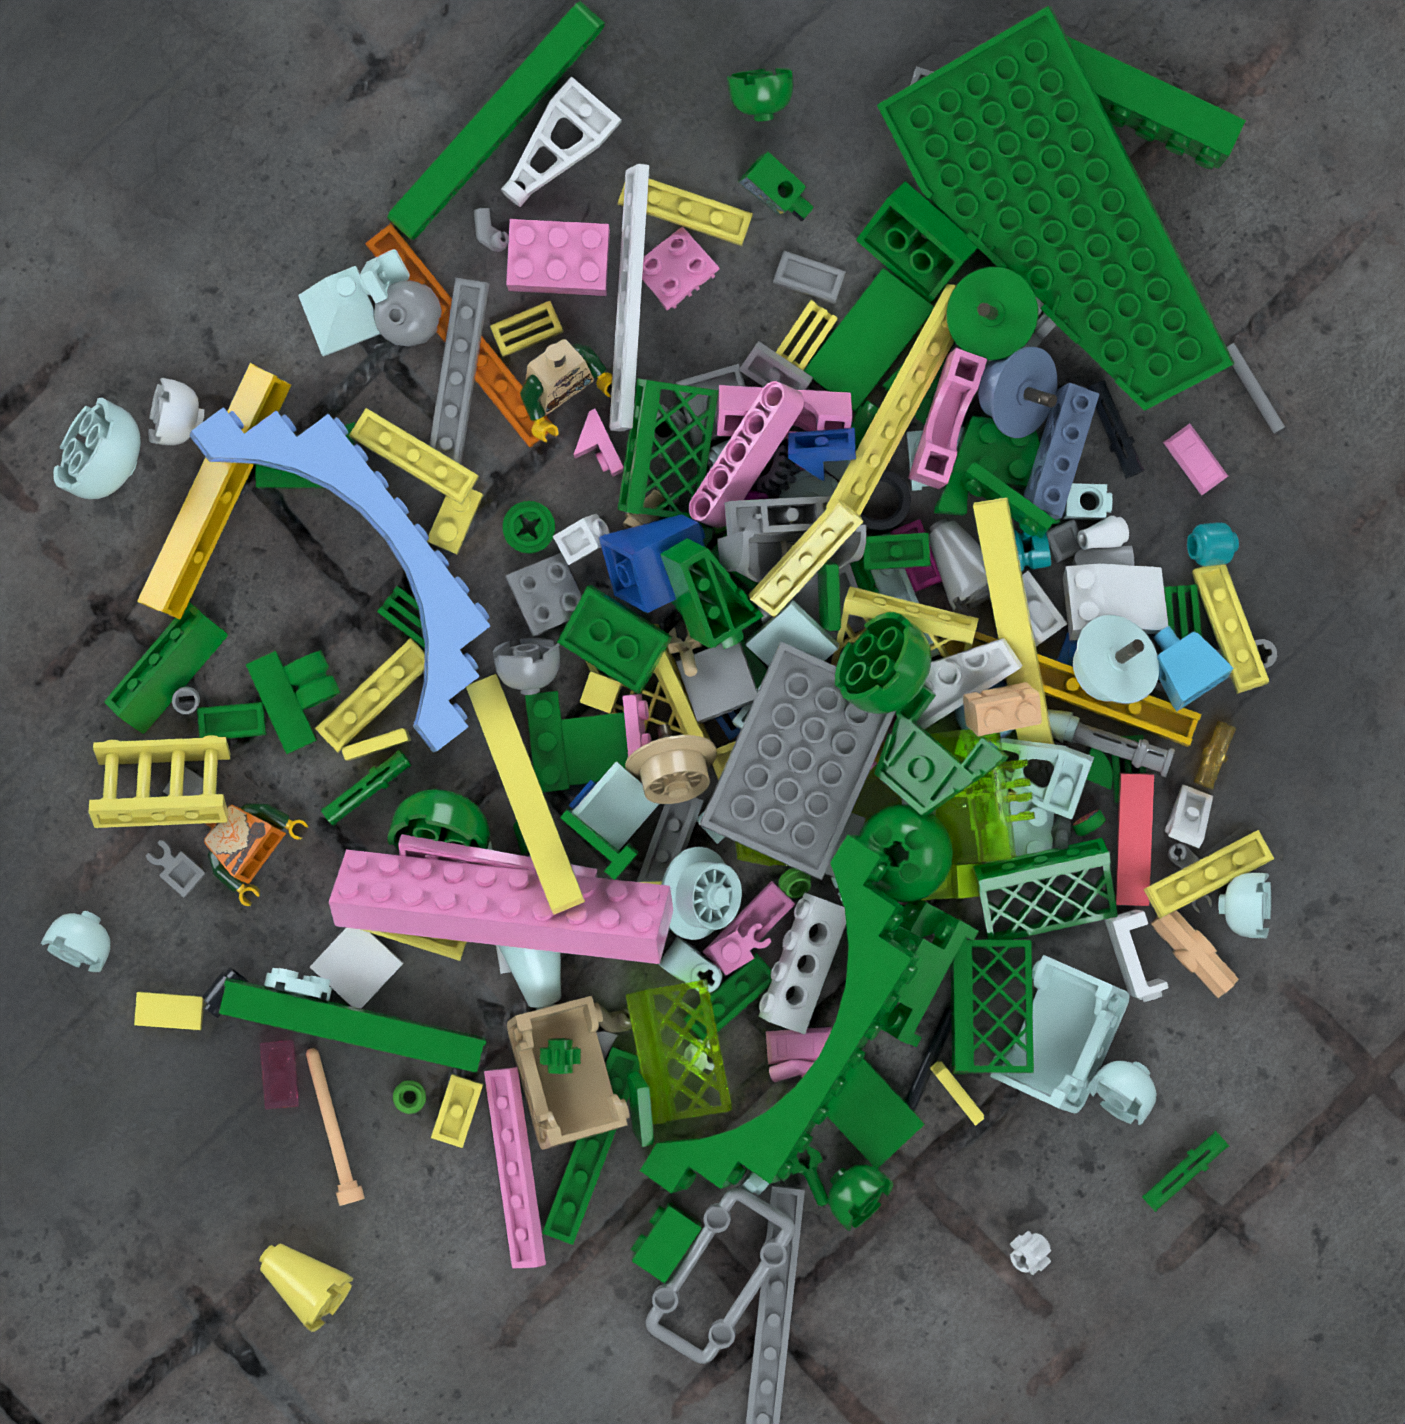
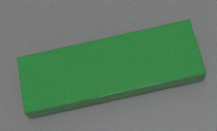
M274 651L245 664L286 754H290L318 741L304 710L299 705L293 685H290L278 652Z
M757 953L753 955V960L741 966L683 1018L704 1044L770 986L772 969Z

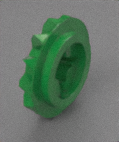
M523 501L517 503L509 509L503 520L504 537L507 543L518 552L533 554L545 549L552 541L555 533V521L551 512L538 502ZM520 516H523L529 522L537 521L541 518V521L535 527L537 539L529 533L517 536L524 528Z

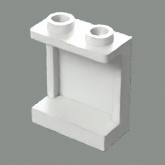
M1135 909L1119 914L1118 917L1104 919L1129 995L1139 998V1000L1143 999V1002L1162 997L1161 991L1169 988L1167 981L1157 978L1146 982L1129 931L1148 924L1145 912Z

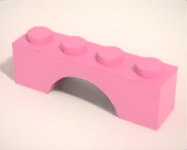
M958 348L947 355L908 479L936 489H940L948 484L958 453L957 440L968 406L978 390L987 362L986 358Z
M719 385L717 436H733L763 388ZM798 390L803 395L804 406L793 425L806 431L851 428V393Z

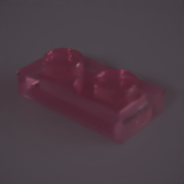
M294 1040L261 1042L260 1054L265 1110L300 1106Z

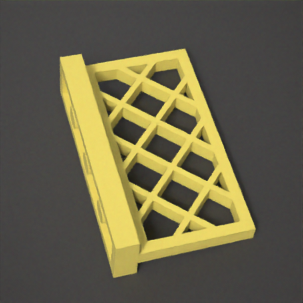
M850 586L845 598L841 628L838 631L836 640L839 643V648L833 653L831 665L837 666L841 649L846 646L848 641L855 643L866 630L865 628L855 634L848 624L850 614L863 617L868 622L883 613H899L916 625L923 633H927L933 643L929 644L931 651L938 648L943 657L950 656L943 644L950 640L966 643L964 651L971 649L979 618ZM845 632H846V633L848 634L849 638H847V639L844 640V636H845Z
M667 646L653 672L659 680L655 693L645 689L642 691L643 694L653 697L648 709L649 718L644 720L645 732L649 721L659 725L668 724L670 729L683 735L700 736L711 741L704 724H699L696 720L680 671L672 653L669 654ZM586 661L590 671L600 673L598 668ZM661 688L663 689L666 697L659 695ZM631 690L629 695L635 694V692ZM657 699L669 703L672 709L668 723L651 717ZM615 704L611 714L618 713L617 709L624 712V706ZM675 718L679 727L673 725Z

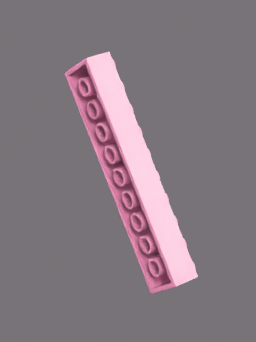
M346 850L329 899L334 924L338 927L660 964L673 914L671 889L667 885L575 875L585 902L554 915L538 874L533 870Z

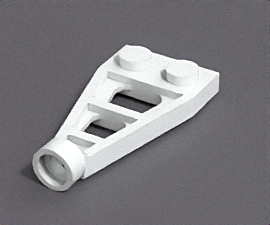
M571 77L550 100L511 178L501 188V191L509 200L521 207L532 193L599 148L618 127L621 119ZM561 118H567L583 132L582 139L568 149H560L551 141V133L557 121ZM545 146L557 157V161L544 173H538L530 166V161L538 149ZM523 182L526 187L525 190H523L516 183Z

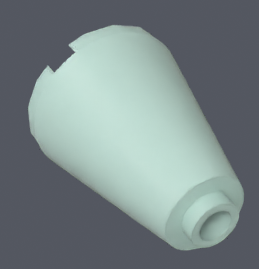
M498 945L528 1005L536 1007V1010L556 1005L555 1002L561 999V952Z

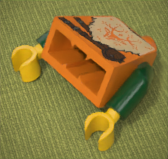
M246 803L241 808L230 805L227 808L228 822L205 823L211 828V831L204 839V843L210 849L208 858L213 875L232 892H239V900L245 906H251L252 904L244 897L245 891H252L257 897L260 896L258 887L249 883L286 835L282 829L286 828L294 839H302L293 834V826L301 823L308 828L304 821H292L289 819V815L268 804Z

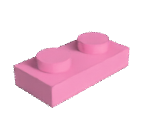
M642 694L623 696L628 757L638 748L652 742L650 734H645L644 720H648L649 710L647 701L642 700Z

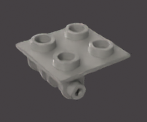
M562 553L506 575L509 586L533 636L543 634L548 629L569 621L582 597Z

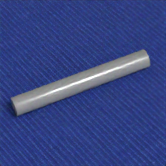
M1234 343L1229 345L1227 349L1235 363L1232 366L1272 432L1276 433L1285 427L1236 345Z

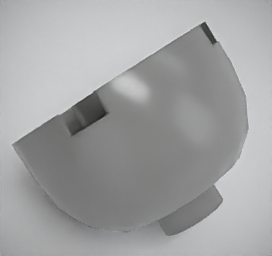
M411 280L391 284L387 289L388 298L374 304L373 317L378 331L386 340L395 345L411 347L425 343L435 335L438 329L437 326L442 313L439 299L432 289L425 284Z
M523 638L520 639L521 645L510 647V641L496 646L493 650V656L498 676L505 685L520 690L521 694L532 695L539 693L540 688L545 687L554 680L560 668L559 644L557 643L554 646V640Z

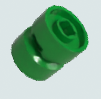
M321 650L306 655L283 667L290 685H295L299 688L296 692V698L302 710L319 705L341 693L334 677L326 675L329 665Z

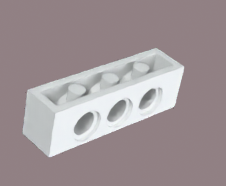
M804 893L803 898L796 904L794 910L795 920L791 930L784 936L783 952L780 960L773 966L768 992L762 996L759 1005V1017L770 1023L802 1034L806 1033L846 925L845 908L843 906L808 893ZM814 924H817V934L810 938L809 930ZM803 955H806L804 967L798 969V960ZM794 986L795 993L793 997L786 1000L787 990Z

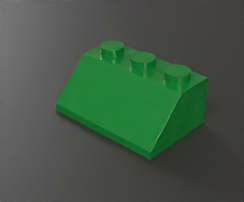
M906 181L886 199L856 239L859 244L930 304L978 249L966 237V233Z

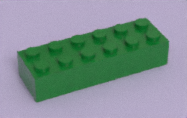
M1067 36L1112 125L1121 128L1126 125L1136 130L1135 134L1144 140L1152 142L1156 139L1166 144L1165 148L1176 155L1182 156L1185 153L1196 158L1195 163L1203 168L1212 170L1213 167L1219 169L1229 157L1246 120Z

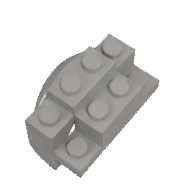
M831 496L725 502L727 536L717 539L720 564L727 572L736 571L759 583L781 560V541L786 540L787 543L797 542L825 512ZM860 525L828 560L838 564L839 569L851 562L860 560L866 545V525ZM816 572L810 580L818 578V573Z

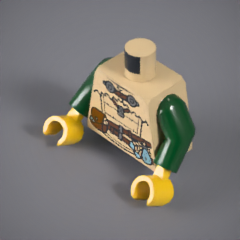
M562 339L556 344L549 345L544 353L528 364L526 381L520 391V396L530 420L535 421L532 427V434L538 439L547 443L545 438L546 430L549 434L555 437L558 436L557 426L546 421L544 416L591 384L594 378H598L596 381L597 388L607 397H611L607 388L612 383L613 375L605 372V365L593 349L581 344L571 345L566 339Z

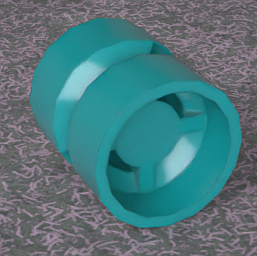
M1014 530L1021 572H1023L1025 566H1029L1032 570L1051 566L1050 548L1046 533L1042 538H1039L1038 536L1028 535L1024 531L1019 534ZM1024 547H1029L1030 551L1024 553Z

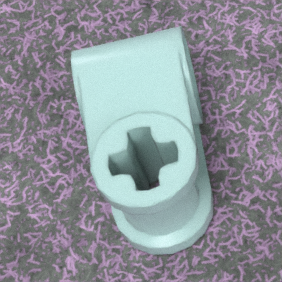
M676 937L659 964L667 972L685 981L702 993L713 992L722 982L721 970L695 947L679 937ZM710 969L714 972L712 978L715 980L714 985L707 983L704 986L700 983L702 977L699 975V972H706Z

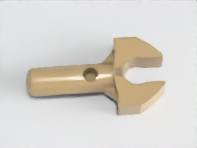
M673 628L669 632V635L673 636L668 644L669 654L679 652L685 675L689 677L695 676L697 674V666L693 649L702 647L701 643L690 638L688 629V636L683 642L677 638L676 630Z

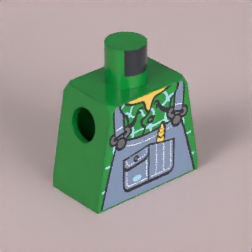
M768 151L759 156L738 181L778 215L788 210L802 222L814 208L812 204L800 195L806 186ZM778 186H782L785 189V198L778 194Z

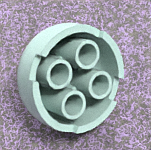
M97 398V405L93 408L85 406L74 419L60 445V449H64L61 466L57 465L54 467L53 474L56 486L84 499H100L118 490L134 472L140 451V432L133 417L123 408L104 398ZM78 433L86 437L85 443L75 438Z

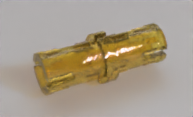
M1220 721L1216 723L1217 725L1208 748H1204L1202 751L1204 758L1193 781L1211 790L1214 788L1222 763H1226L1228 760L1226 753L1237 730L1236 727L1228 726V724Z

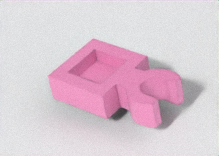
M761 923L753 924L744 937L740 935L738 930H735L709 946L725 975L753 960L754 957L750 952L752 948L762 949L771 943L770 938L762 942L754 939V932L762 927Z

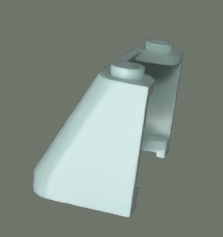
M1043 955L1041 961H1037L1032 969L1034 986L1038 988L1033 1000L1034 1073H991L990 1077L1059 1109L1078 1113L1084 1106L1090 1093L1088 1085L1100 1070L1126 1011L1129 993ZM1025 1020L1019 1034L1025 1029ZM1024 1034L1020 1040L1026 1045ZM1015 1043L1013 1048L1009 1049L1003 1056L1013 1066H1026V1052ZM999 1059L993 1066L1006 1065Z

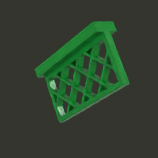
M637 378L633 428L629 429L618 510L626 513L668 518L682 514L692 519L689 513L680 512L673 503V500L685 491L692 498L706 477L719 390ZM661 389L672 390L679 400L667 412L659 404ZM680 392H687L690 394H688L686 397H683ZM698 394L707 395L706 410L696 416L687 402ZM683 406L692 418V421L681 430H678L669 417ZM659 411L661 416L657 419V413ZM705 418L703 426V424L700 421H702ZM665 420L674 435L660 445L654 436L655 427ZM697 425L702 433V441L695 448L691 449L682 435ZM678 439L688 453L673 463L664 450ZM654 444L656 449L652 452V446ZM700 451L699 459H698V457L696 456V453H698V452ZM660 453L669 465V468L655 478L649 469L650 461ZM692 458L698 467L697 474L687 482L677 468ZM674 472L683 486L668 496L660 482ZM648 477L651 480L649 484H647ZM695 484V488L693 491L691 486ZM655 486L665 500L655 508L644 507L645 494ZM669 505L672 511L663 510V508Z
M566 810L560 818L612 862L604 872L613 880L617 879L639 852L630 844L626 845L622 851L616 849L572 812L573 810Z
M1103 838L1071 844L1063 850L1053 848L973 866L987 940H1014L1118 917L1109 865L1111 864L1110 855ZM1102 866L1103 874L1095 885L1083 878L1089 869ZM1065 874L1072 878V880L1063 892L1050 885L1056 876ZM1034 882L1040 886L1031 899L1018 892L1024 883ZM1078 883L1091 889L1082 902L1069 896ZM1002 889L1007 892V895L997 906L988 901L987 891ZM1046 890L1058 896L1050 909L1037 903ZM1098 893L1107 899L1109 908L1095 911L1089 908L1088 905ZM1014 897L1026 903L1017 917L1005 910ZM1064 901L1077 907L1069 917L1062 918L1055 914ZM989 908L994 911L992 915H990ZM1032 908L1045 914L1037 924L1030 925L1023 921ZM1000 915L1012 921L1007 930L994 933L992 925Z
M964 938L950 964L952 1074L1034 1073L1031 940L973 941ZM972 948H986L995 958L982 970L972 960ZM993 948L1004 949L998 954ZM1009 948H1024V962L1016 970L1001 957ZM997 960L1011 973L1000 986L985 973ZM1023 967L1024 978L1018 973ZM972 968L978 973V975L974 979L972 976ZM980 977L995 989L984 1003L973 994V984ZM1013 977L1025 989V995L1017 1003L1002 990ZM998 993L1012 1006L1000 1020L986 1007ZM1024 1000L1025 1012L1019 1007ZM973 1001L979 1006V1008L974 1013ZM981 1010L996 1023L984 1036L973 1027V1018ZM1014 1010L1025 1019V1029L1018 1036L1002 1023ZM998 1026L1013 1040L1001 1053L986 1039ZM973 1034L979 1039V1041L975 1045L973 1040ZM1024 1034L1026 1045L1020 1040ZM981 1043L997 1056L988 1066H974V1051ZM1016 1043L1026 1052V1066H1013L1003 1055ZM1000 1059L1006 1066L993 1065Z

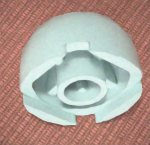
M1246 873L1239 875L1228 884L1226 894H1220L1219 914H1225L1227 925L1240 936L1249 938H1267L1269 928H1263L1264 919H1270L1271 884L1270 882H1265L1269 877L1268 873Z
M83 911L81 915L69 913L60 916L49 927L41 942L42 945L49 943L47 951L79 968L81 963L91 965L88 970L91 972H100L110 952V937L106 929L99 924L101 919L88 911Z
M1110 1062L1096 1073L1088 1085L1093 1097L1098 1093L1105 1100L1100 1105L1113 1116L1126 1123L1131 1124L1134 1119H1137L1138 1125H1141L1156 1102L1157 1093L1154 1082L1149 1076L1150 1072L1139 1062Z

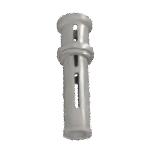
M1081 722L1077 725L1072 741L1130 760L1136 768L1143 766L1161 772L1163 777L1167 776L1175 752L1173 748L1165 750L1150 745L1146 739H1140L1139 742L1082 724Z

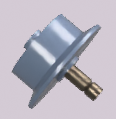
M1030 346L1016 351L1010 357L992 360L987 365L979 384V402L982 410L988 416L993 417L995 425L1004 435L1012 438H1022L1033 433L1045 421L1051 408L1056 405L1057 371L1054 361L1045 350Z

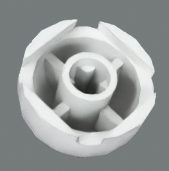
M161 378L162 385L158 384L156 387L150 412V419L156 424L155 430L149 429V441L161 445H178L188 440L190 432L203 422L204 409L199 408L197 395L186 384L172 379Z

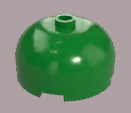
M887 612L864 624L866 630L854 644L848 641L840 655L835 670V686L840 689L843 698L860 710L872 714L890 713L907 705L924 686L931 668V649L924 633L901 614Z
M431 789L417 792L406 798L399 805L394 813L387 836L388 844L394 845L398 851L401 834L488 849L490 829L485 815L471 800L455 792Z

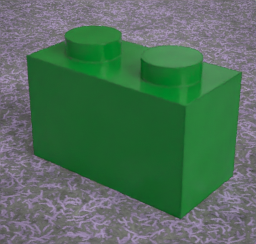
M670 1202L665 1209L661 1206L656 1209L649 1220V1223L653 1225L646 1236L641 1233L630 1249L634 1252L632 1262L664 1284L702 1229L700 1222Z

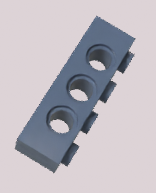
M1070 382L1056 391L1057 403L1049 412L1024 494L1027 500L1055 520L1063 516L1099 397V393Z

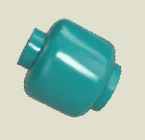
M1222 522L1199 524L1187 538V550L1190 558L1194 559L1200 566L1205 567L1228 564L1239 548L1237 534L1232 532L1226 523Z

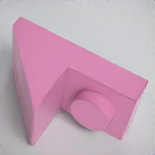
M593 409L588 413L574 452V458L599 448L600 452L595 454L603 472L610 470L612 477L622 473L624 467L596 409Z

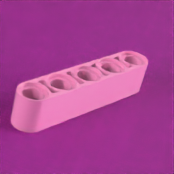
M777 381L766 384L689 503V514L692 519L715 528L726 526L724 503L744 500L802 411L804 398L800 391Z

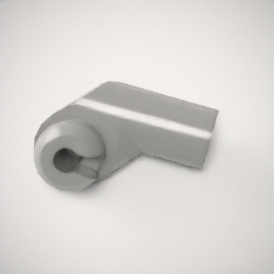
M479 208L473 210L477 240L492 251H503L509 244V236L506 232H500L491 226L490 209Z

